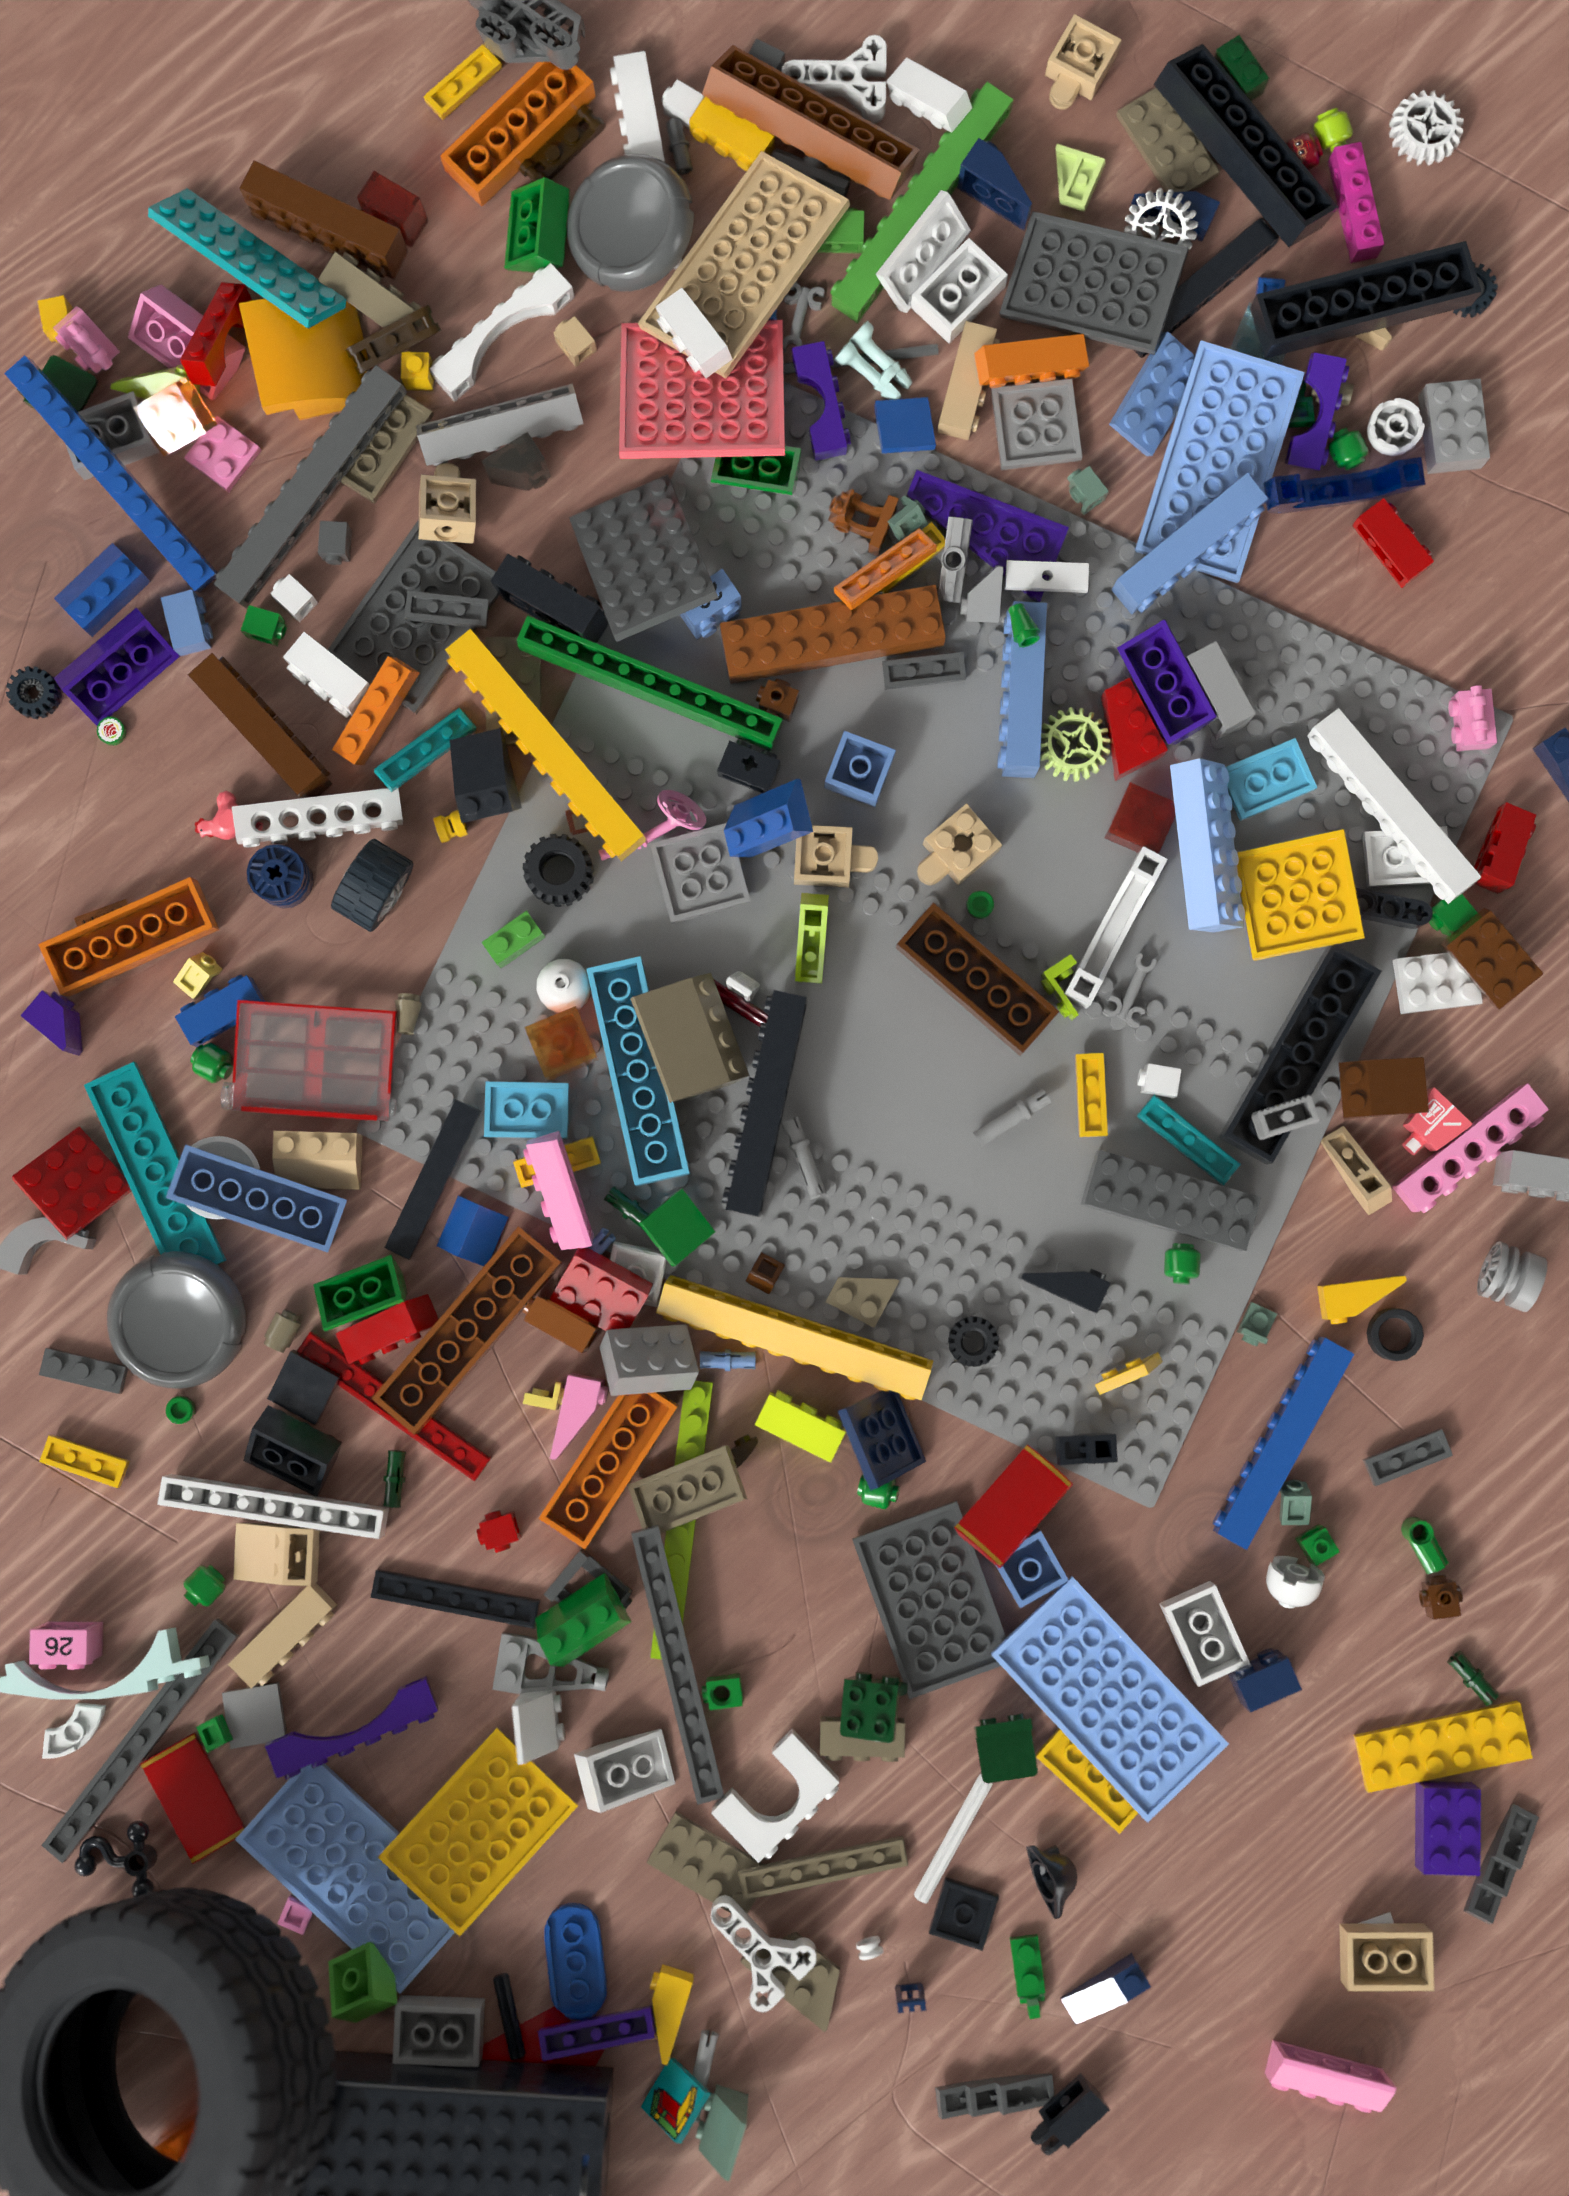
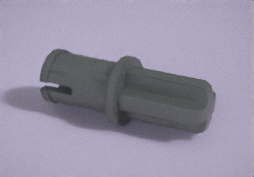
M671 118L666 122L670 140L669 151L673 153L676 171L679 175H685L693 171L688 151L690 144L685 139L681 120L679 118Z

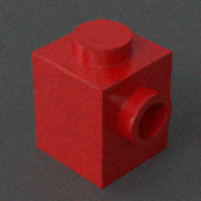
M497 1510L485 1514V1520H482L479 1523L480 1528L476 1529L480 1544H485L486 1550L494 1548L495 1553L510 1549V1543L519 1541L522 1538L514 1511L501 1514V1511Z

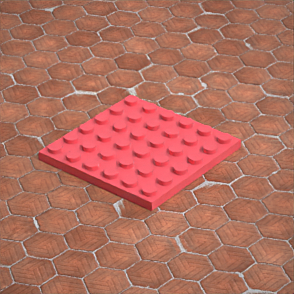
M768 320L727 378L715 372L707 378L700 371L695 373L686 360L688 356L640 329L638 323H621L620 459L785 456L783 320Z

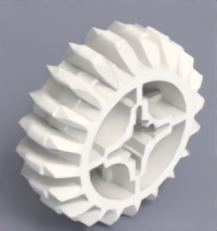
M1423 90L1418 96L1412 93L1408 100L1404 98L1399 107L1394 110L1393 118L1389 123V127L1392 128L1389 132V138L1394 139L1392 147H1400L1398 156L1404 153L1407 154V162L1414 158L1416 159L1417 166L1423 160L1429 166L1434 160L1440 163L1444 157L1448 158L1452 154L1453 149L1457 148L1460 143L1459 138L1463 134V129L1461 128L1463 118L1458 117L1460 109H1452L1454 100L1447 103L1445 101V94L1438 98L1436 97L1435 90L1429 96ZM1423 112H1424V115H1421V116L1415 115L1414 118H1413V117H1409V116H1411V115H1413V114L1423 113ZM1444 139L1438 143L1428 144L1431 140Z
M1158 188L1156 197L1149 190L1146 193V199L1139 196L1136 200L1138 206L1132 204L1129 208L1133 215H1127L1125 221L1132 225L1126 226L1124 232L1143 237L1140 227H1143L1144 231L1150 233L1152 239L1163 241L1166 237L1174 238V236H1178L1181 238L1175 245L1188 247V250H1190L1193 245L1190 240L1195 239L1197 236L1195 231L1190 230L1198 226L1197 221H1190V219L1195 217L1196 211L1187 212L1191 202L1186 201L1182 204L1180 201L1183 198V194L1180 193L1176 199L1172 198L1173 189H1169L1166 196H1164L1163 189ZM1162 206L1159 216L1142 217V214L1147 209ZM1171 209L1180 218L1182 228L1171 220ZM1163 218V228L1165 229L1159 236V226L1157 225Z

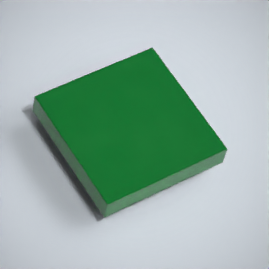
M679 1189L639 1222V1225L672 1267L679 1264L716 1232L683 1189Z

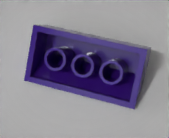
M136 607L55 676L54 679L61 690L98 726L102 719L110 717L180 656Z
M1165 619L1117 647L1168 745L1178 744L1217 718L1211 703Z

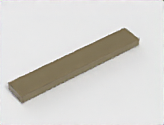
M897 1836L739 1869L738 1876L744 1901L909 1865L903 1836Z

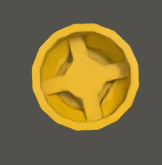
M458 809L451 811L450 815L445 817L442 815L433 817L441 843L448 842L455 836L463 837L468 835L465 822L461 823Z

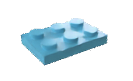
M1296 738L1225 767L1229 773V782L1227 783L1228 795L1231 797L1233 807L1240 821L1317 789V785Z
M486 1081L484 1137L537 1138L560 1131L562 1139H568L569 1083Z

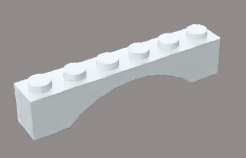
M551 263L546 268L542 267L537 270L530 282L525 286H519L507 302H502L494 308L491 316L485 321L481 320L476 323L468 336L458 339L445 356L441 355L434 360L430 368L433 379L455 402L475 385L476 374L482 357L495 339L508 328L523 320L541 315H555L575 297L570 283Z
M1144 846L1140 849L1064 992L1069 1000L1086 1009L1091 1005L1125 936L1167 862V858Z

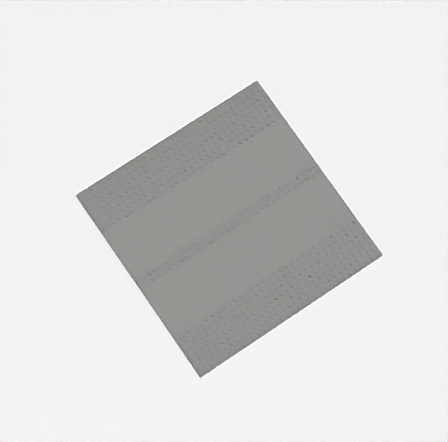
M784 382L785 446L801 448L800 471L793 495L712 483L711 476L716 457L681 458L671 478V483L709 575L712 576L723 568L741 595L742 611L739 612L740 616L736 620L842 601L834 593V587L878 556L868 553L871 539L851 531L849 533L840 532L834 528V523L828 521L831 511H829L831 501L835 496L840 495L842 491L847 492L854 489L856 493L863 497L862 502L874 507H884L888 495L899 498L896 515L904 508L900 499L904 495L907 497L915 472L919 470L1069 527L1056 562L1089 563L1087 593L1044 591L1040 601L1041 603H1047L1042 724H1049L1048 717L1050 715L1057 718L1058 710H1062L1067 716L1068 708L1073 707L1075 715H1077L1080 708H1084L1083 716L1085 717L1090 712H1093L1094 717L1092 721L1095 723L1098 719H1102L1103 722L1098 728H1106L1101 697L1106 689L1130 678L1168 751L1162 758L1117 781L1114 780V768L1110 754L1103 756L1106 759V763L1104 766L1098 765L1100 770L1097 774L1090 771L1089 779H1085L1080 773L1078 782L1073 780V774H1070L1067 781L1063 780V772L1054 777V767H1051L1049 770L1044 768L1047 762H1049L1048 760L1040 761V767L1035 778L1002 777V768H997V758L1000 746H1003V742L998 741L999 725H1001V720L1004 719V715L1000 714V699L1002 698L1003 691H1006V688H1001V674L1004 670V664H1007V661H1002L1003 644H1005V637H1008V634H1003L1004 617H1006V611L1013 605L1014 601L1035 602L1021 590H1005L1004 576H1002L999 623L966 621L965 615L961 614V603L939 600L946 636L944 646L730 684L720 625L716 627L717 631L710 637L704 639L702 636L696 640L682 617L678 615L616 642L610 625H608L597 644L759 709V702L756 701L760 686L766 687L768 679L775 681V679L787 681L791 684V688L799 690V699L790 722L782 719L781 730L771 751L777 755V759L780 760L781 764L772 789L795 779H801L811 824L815 826L852 827V845L874 847L878 853L877 866L869 873L850 872L849 888L794 885L795 839L751 858L739 857L751 903L671 924L650 843L698 830L677 826L648 843L647 847L641 846L640 850L637 848L635 852L631 853L622 862L617 856L602 861L598 850L603 849L602 845L605 843L599 835L595 838L584 826L588 821L582 814L577 817L567 805L570 802L565 794L559 796L550 785L553 781L547 773L542 776L536 767L532 765L519 791L522 808L509 812L420 996L422 1006L414 1028V1034H402L394 1049L390 1121L360 1120L357 1132L425 1164L455 1099H458L482 1112L450 1177L552 1225L550 1217L545 1218L541 1207V1202L544 1201L542 1192H537L534 1184L521 1188L513 1164V1160L525 1157L523 1149H527V1141L534 1138L484 1137L486 1081L569 1083L568 1139H562L563 1143L567 1144L593 1136L601 1160V1164L573 1172L594 1234L593 1239L602 1228H606L609 1232L603 1238L604 1241L612 1233L616 1238V1242L660 1251L643 1229L629 1218L627 1220L622 1217L623 1214L607 1201H604V1198L607 1194H611L609 1191L613 1186H616L618 1190L632 1201L637 1200L639 1206L650 1214L675 1192L683 1189L716 1232L676 1266L672 1267L667 1261L663 1278L668 1279L670 1275L933 1360L922 1401L1019 1447L1025 1448L1028 1444L1045 1459L1057 1464L1055 1436L1087 1433L1116 1434L1118 1462L1060 1466L1146 1507L1152 1508L1157 1502L1341 1099L1338 1063L1358 1061L1394 983L1393 960L1405 958L1418 928L1408 929L1362 919L1365 938L1336 944L1382 970L1311 1095L1319 1121L1293 1129L1273 1164L1268 1165L1219 1138L1220 1133L1328 946L1254 961L1252 959L1245 918L1243 920L1244 927L1220 932L1189 930L1170 765L1195 759H1205L1225 764V767L1296 738L1317 785V789L1242 821L1239 820L1232 804L1230 812L1231 821L1236 831L1234 837L1235 850L1241 852L1344 829L1356 888L1411 898L1430 904L1435 893L1432 884L1367 888L1362 834L1368 831H1382L1380 823L1373 815L1365 811L1362 801L1356 794L1351 793L1346 788L1341 776L1329 768L1326 758L1312 748L1307 736L1315 725L1339 708L1439 827L1447 826L1448 838L1456 846L1510 729L1513 717L1493 707L1497 743L1490 749L1457 751L1456 744H1453L1451 738L1454 720L1449 715L1448 706L1449 701L1458 690L1196 570L1184 579L1180 575L1178 577L1179 581L1164 596L1158 593L1156 595L1158 598L1153 601L1154 603L1146 611L1140 613L1138 610L1131 615L1113 593L1112 588L1120 576L1146 556L1135 552L1137 543L937 451L927 450L882 454L877 424L845 409V418L841 420L843 429L848 428L851 445H847L846 455L815 461L809 437V427L822 416L825 409L824 401L817 396ZM855 511L852 521L867 526L870 516ZM924 513L923 515L927 523L930 524L932 522L946 539L947 530ZM891 527L888 530L879 555L899 542ZM944 549L890 592L936 584L938 594L942 569L941 557ZM970 549L968 551L969 563L966 568L962 598H966L967 591L993 568ZM958 552L949 556V565L952 568H956L961 564L962 558ZM879 591V592H877V593L874 594V595H879V594H883V593H882L881 591ZM1164 619L1167 621L1185 657L1217 641L1219 647H1224L1229 656L1228 664L1232 671H1236L1240 675L1243 683L1241 687L1245 695H1249L1253 699L1256 714L1245 727L1216 741L1209 726L1206 725L1200 731L1178 744L1168 745L1117 647ZM964 652L966 681L885 690L882 661ZM576 674L552 723L553 728L642 833L668 820L657 802V797L663 790L680 792L697 803L706 816V824L702 829L727 823L734 805L762 794L721 778L717 774V769L729 740L736 743L737 740L741 739L580 674ZM1066 725L1058 730L1061 732L1065 730L1070 733L1075 732L1079 726ZM844 731L896 750L876 807L824 788L825 779ZM1086 731L1084 740L1091 746L1090 749L1095 751L1094 739ZM1080 735L1070 742L1067 754L1077 747ZM1052 737L1053 750L1060 759L1063 749L1056 743L1057 740ZM750 744L752 746L751 749L761 753L762 750H765L763 748ZM1075 756L1068 761V764H1082L1090 759ZM754 761L745 764L746 771H750L752 767L755 768ZM967 803L1002 844L1000 851L960 885H957L948 874L935 885L929 886L922 883L918 878L917 869L919 863L930 854L923 845L924 839ZM690 811L691 820L697 822L696 817ZM556 833L557 836L566 834L571 839L574 837L586 848L594 866L593 883L589 885V892L582 895L583 899L579 902L577 900L573 901V905L561 904V907H555L554 904H545L532 893L524 879V870L522 869L523 863L526 861L524 856L526 852L529 853L531 851L530 846L533 843L538 844L540 842L539 838L543 836L549 838L550 834ZM1143 846L1168 859L1125 936L1091 1005L1086 1009L1069 1000L1079 1016L1071 1021L1068 1016L1064 1018L1059 1012L1021 1056L1014 1052L896 949V945L934 902L1058 1010L1056 1006L1059 1003L1053 993L1049 995L1041 984L1043 980L1041 977L1042 973L1070 954L1077 962L1072 968L1075 973L1134 859ZM565 856L551 858L544 866V879L552 885L566 883L574 874V863ZM975 891L988 892L994 900L992 913L984 919L973 918L966 909V902ZM801 893L829 895L822 983L795 981ZM1358 898L1359 908L1367 910V901L1363 898ZM1385 903V912L1390 916H1394V906ZM1417 910L1409 913L1416 915V920L1421 919V916L1417 915ZM527 911L546 938L501 969L481 942ZM1142 953L1141 964L1148 967L1152 959H1156V966L1153 970L1146 973L1132 1008L1141 1007L1146 1012L1144 1015L1132 1014V1020L1140 1024L1138 1028H1132L1125 1020L1119 1019L1116 1016L1106 1017L1102 1012L1104 1009L1109 1011H1115L1116 1005L1108 1001L1109 996L1118 997L1122 1003L1136 971L1134 960L1136 956ZM641 956L649 991L707 973H711L714 980L727 987L726 980L728 977L740 971L760 984V988L751 1003L762 1010L765 1008L767 995L773 996L774 990L807 997L808 1003L761 1217L725 1210L727 1204L722 1203L725 1187H731L733 1178L728 1176L731 1159L736 1160L738 1155V1149L734 1148L737 1132L742 1133L744 1128V1122L740 1121L743 1105H749L750 1095L746 1094L749 1077L755 1078L756 1068L752 1066L755 1050L760 1051L762 1041L758 1039L760 1027L723 1004L750 1076L729 1086L675 1101L691 1174L635 1186L592 992L587 1003L578 1011L558 1014L549 1010L540 1001L536 991L537 978L540 971L549 962L557 959H571L580 963L586 970V968ZM1074 973L1061 982L1058 977L1055 979L1063 992H1065ZM1104 1053L1108 1136L1079 1137L1075 1068L1076 1054ZM1148 1063L1181 1069L1177 1097H1157L1241 1164L1224 1185L1225 1187L1261 1197L1246 1251H1237L1081 1205L1094 1156L1098 1150L1220 1185L1136 1117L1153 1096L1140 1093L1141 1086L1137 1085L1139 1070H1144V1066ZM378 1085L368 1103L369 1106L377 1105ZM1043 1088L1045 1090L1046 1096L1048 1095L1052 1102L1050 1105L1048 1104L1031 1115L1032 1118L1030 1120H1023L983 1147L980 1146L978 1140L973 1135L974 1131L979 1130L1015 1107L1016 1102L1019 1100L1023 1102L1040 1091V1089ZM796 1116L799 1117L806 1139H809L811 1143L809 1148L827 1193L812 1200L809 1198L808 1190L794 1153L788 1147L790 1142L782 1124L783 1121ZM613 1243L606 1249V1251L610 1253L612 1252ZM1174 1243L1192 1244L1194 1249L1198 1250L1201 1254L1200 1275L1196 1279H1190V1284H1174L1173 1278L1167 1277L1164 1274L1165 1251L1172 1248ZM761 1252L785 1264L770 1294H766L746 1282ZM1091 1269L1105 1274L1104 1280L1111 1284L1096 1314L1029 1284L1018 1277L1020 1273L1086 1271L1089 1273ZM838 1277L899 1280L875 1328L825 1302ZM976 1316L988 1320L995 1327L999 1336V1348L995 1353V1357L989 1363L979 1367H969L961 1364L953 1357L949 1350V1332L957 1321L965 1317ZM969 1331L963 1337V1346L969 1352H978L984 1346V1337L978 1331ZM1154 1353H1159L1163 1362L1151 1373L1101 1395L1099 1394L1095 1384L1103 1379L1102 1373L1113 1368H1117L1119 1371L1126 1367V1363L1140 1357L1142 1360Z

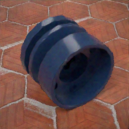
M280 844L267 845L256 851L247 867V881L252 891L272 906L282 909L292 908L304 902L311 893L314 883L313 872L308 862L289 847ZM273 872H281L282 876L280 878L274 877Z

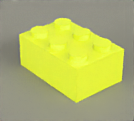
M777 1390L776 1394L770 1392L755 1425L831 1463L846 1433L845 1429L841 1427L842 1421L830 1415H827L824 1419L816 1415L818 1412L816 1408L802 1402L801 1406H798L791 1402L792 1396L780 1390Z

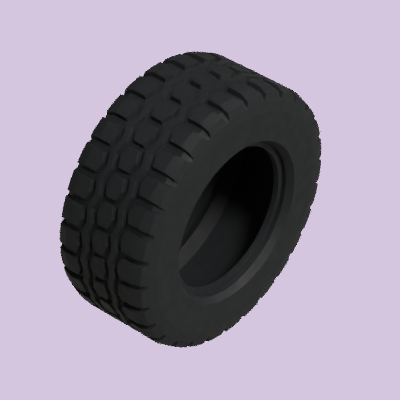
M188 1887L155 1891L92 1907L61 1920L41 1935L24 1951L22 1957L15 1962L3 1981L4 1986L0 1988V2188L2 2192L7 2190L8 2196H296L310 2176V2171L315 2167L325 2144L323 2137L329 2131L334 2107L328 2101L335 2097L336 2070L330 2066V2062L336 2060L333 2034L326 2031V2026L330 2023L323 1997H316L315 1993L319 1988L308 1965L301 1966L302 1955L287 1936L280 1937L281 1929L264 1914H257V1910L247 1903L215 1891ZM137 1992L152 1998L169 2012L184 2033L194 2057L199 2081V2112L192 2141L181 2162L160 2153L143 2138L131 2121L120 2094L116 2073L117 2040L125 2012Z

